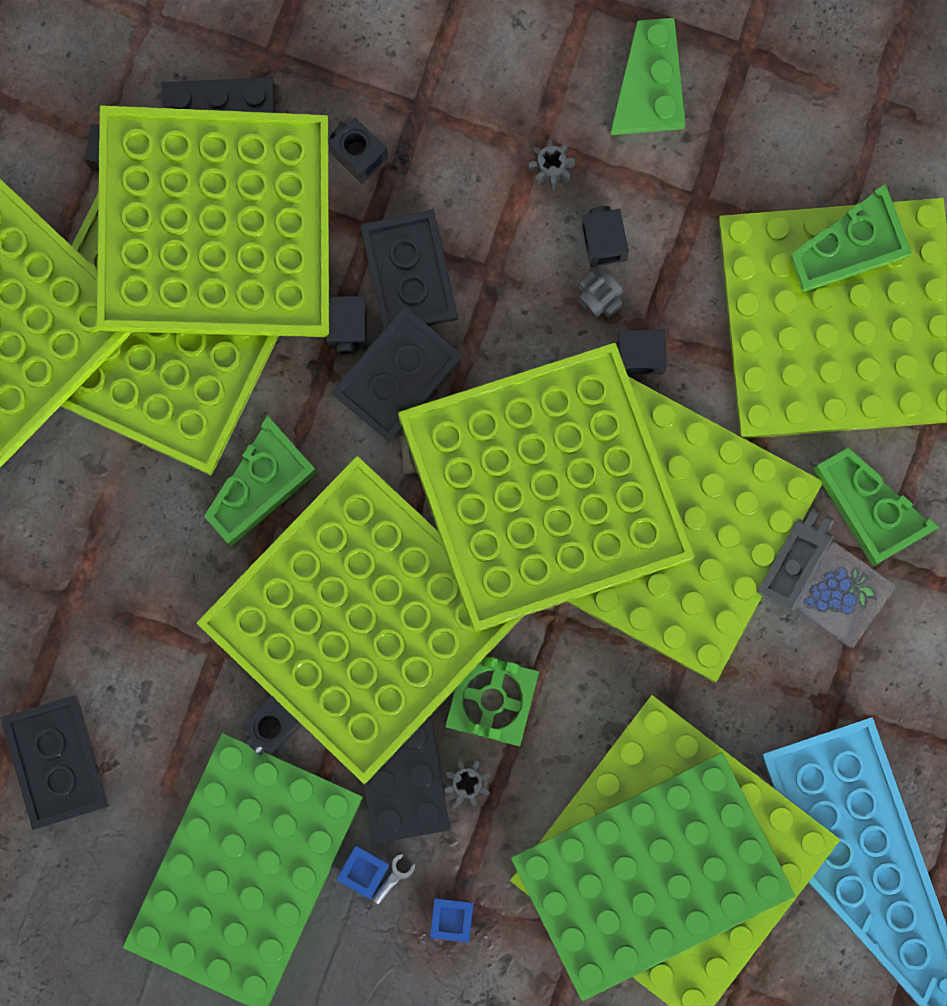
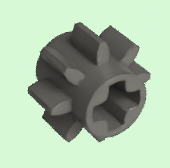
M548 140L547 147L542 150L537 147L533 148V155L538 161L529 162L528 171H537L536 185L544 181L550 183L552 190H555L556 182L561 179L565 182L570 181L571 175L565 168L574 167L575 159L566 158L568 147L566 144L559 148L553 146L552 141ZM554 160L558 161V168L555 166H551L549 169L545 168V161L550 164Z
M591 272L579 283L580 286L578 288L583 293L577 297V300L592 317L597 318L604 313L607 318H610L622 307L621 304L623 302L618 297L624 291L620 284L607 272H604L599 277Z
M459 760L458 766L460 771L456 775L452 772L445 773L448 778L453 779V786L447 787L444 791L445 793L455 791L459 795L456 800L457 806L462 803L464 798H470L471 804L476 807L477 800L475 796L479 792L483 795L490 794L487 789L482 788V781L488 780L491 776L490 774L480 776L476 772L479 768L478 761L473 764L472 769H465L464 763ZM467 772L471 778L477 777L479 783L474 786V793L467 795L464 789L458 790L456 785L462 781L461 774Z

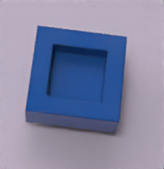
M355 846L337 881L371 899L390 864Z
M435 898L430 938L469 943L474 903Z

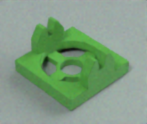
M485 657L455 689L445 728L520 747L539 671L520 667L512 662L500 661L493 657ZM494 670L490 685L484 686L481 690L467 687L468 683L477 674ZM505 673L518 685L521 701L507 697L506 692L502 688ZM488 689H496L503 695V705L496 711H489L482 706L481 697ZM464 699L478 703L479 708L483 712L480 725L475 724L467 715L463 704ZM504 709L518 713L508 725L497 729L491 728L494 715L500 714Z

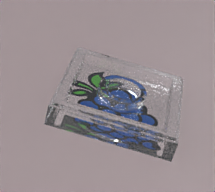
M833 542L825 553L795 609L850 649H853L897 586L843 547Z

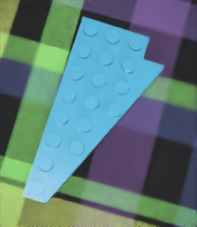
M873 717L761 754L772 787L840 839V842L808 882L810 886L918 1006H947V925Z

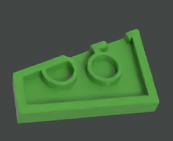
M675 18L637 21L611 135L684 129L685 116Z
M886 183L790 255L789 259L802 293L907 258L912 254Z
M268 415L260 426L262 429L252 445L249 444L242 455L243 460L231 478L228 477L204 516L230 547L235 545L318 473Z
M849 448L813 468L872 566L879 564L939 528L930 518L926 520L918 513L903 495L899 496L883 482V477Z

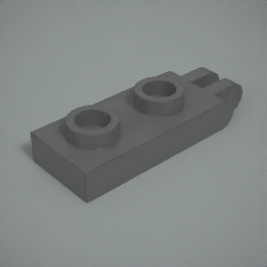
M812 509L806 521L797 520L758 589V594L763 598L791 612L794 611L834 538V535L829 533L834 523V518L827 515L820 527H817L815 525L821 512Z

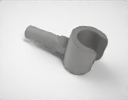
M404 854L394 858L391 864V873L371 898L375 903L379 904L400 879L409 878L415 870V863L407 873H400L396 869V863Z

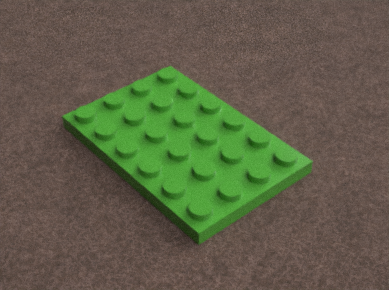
M222 733L123 948L247 1006H269L363 797L266 752L260 756L248 744Z
M723 752L511 858L582 1002L795 897Z

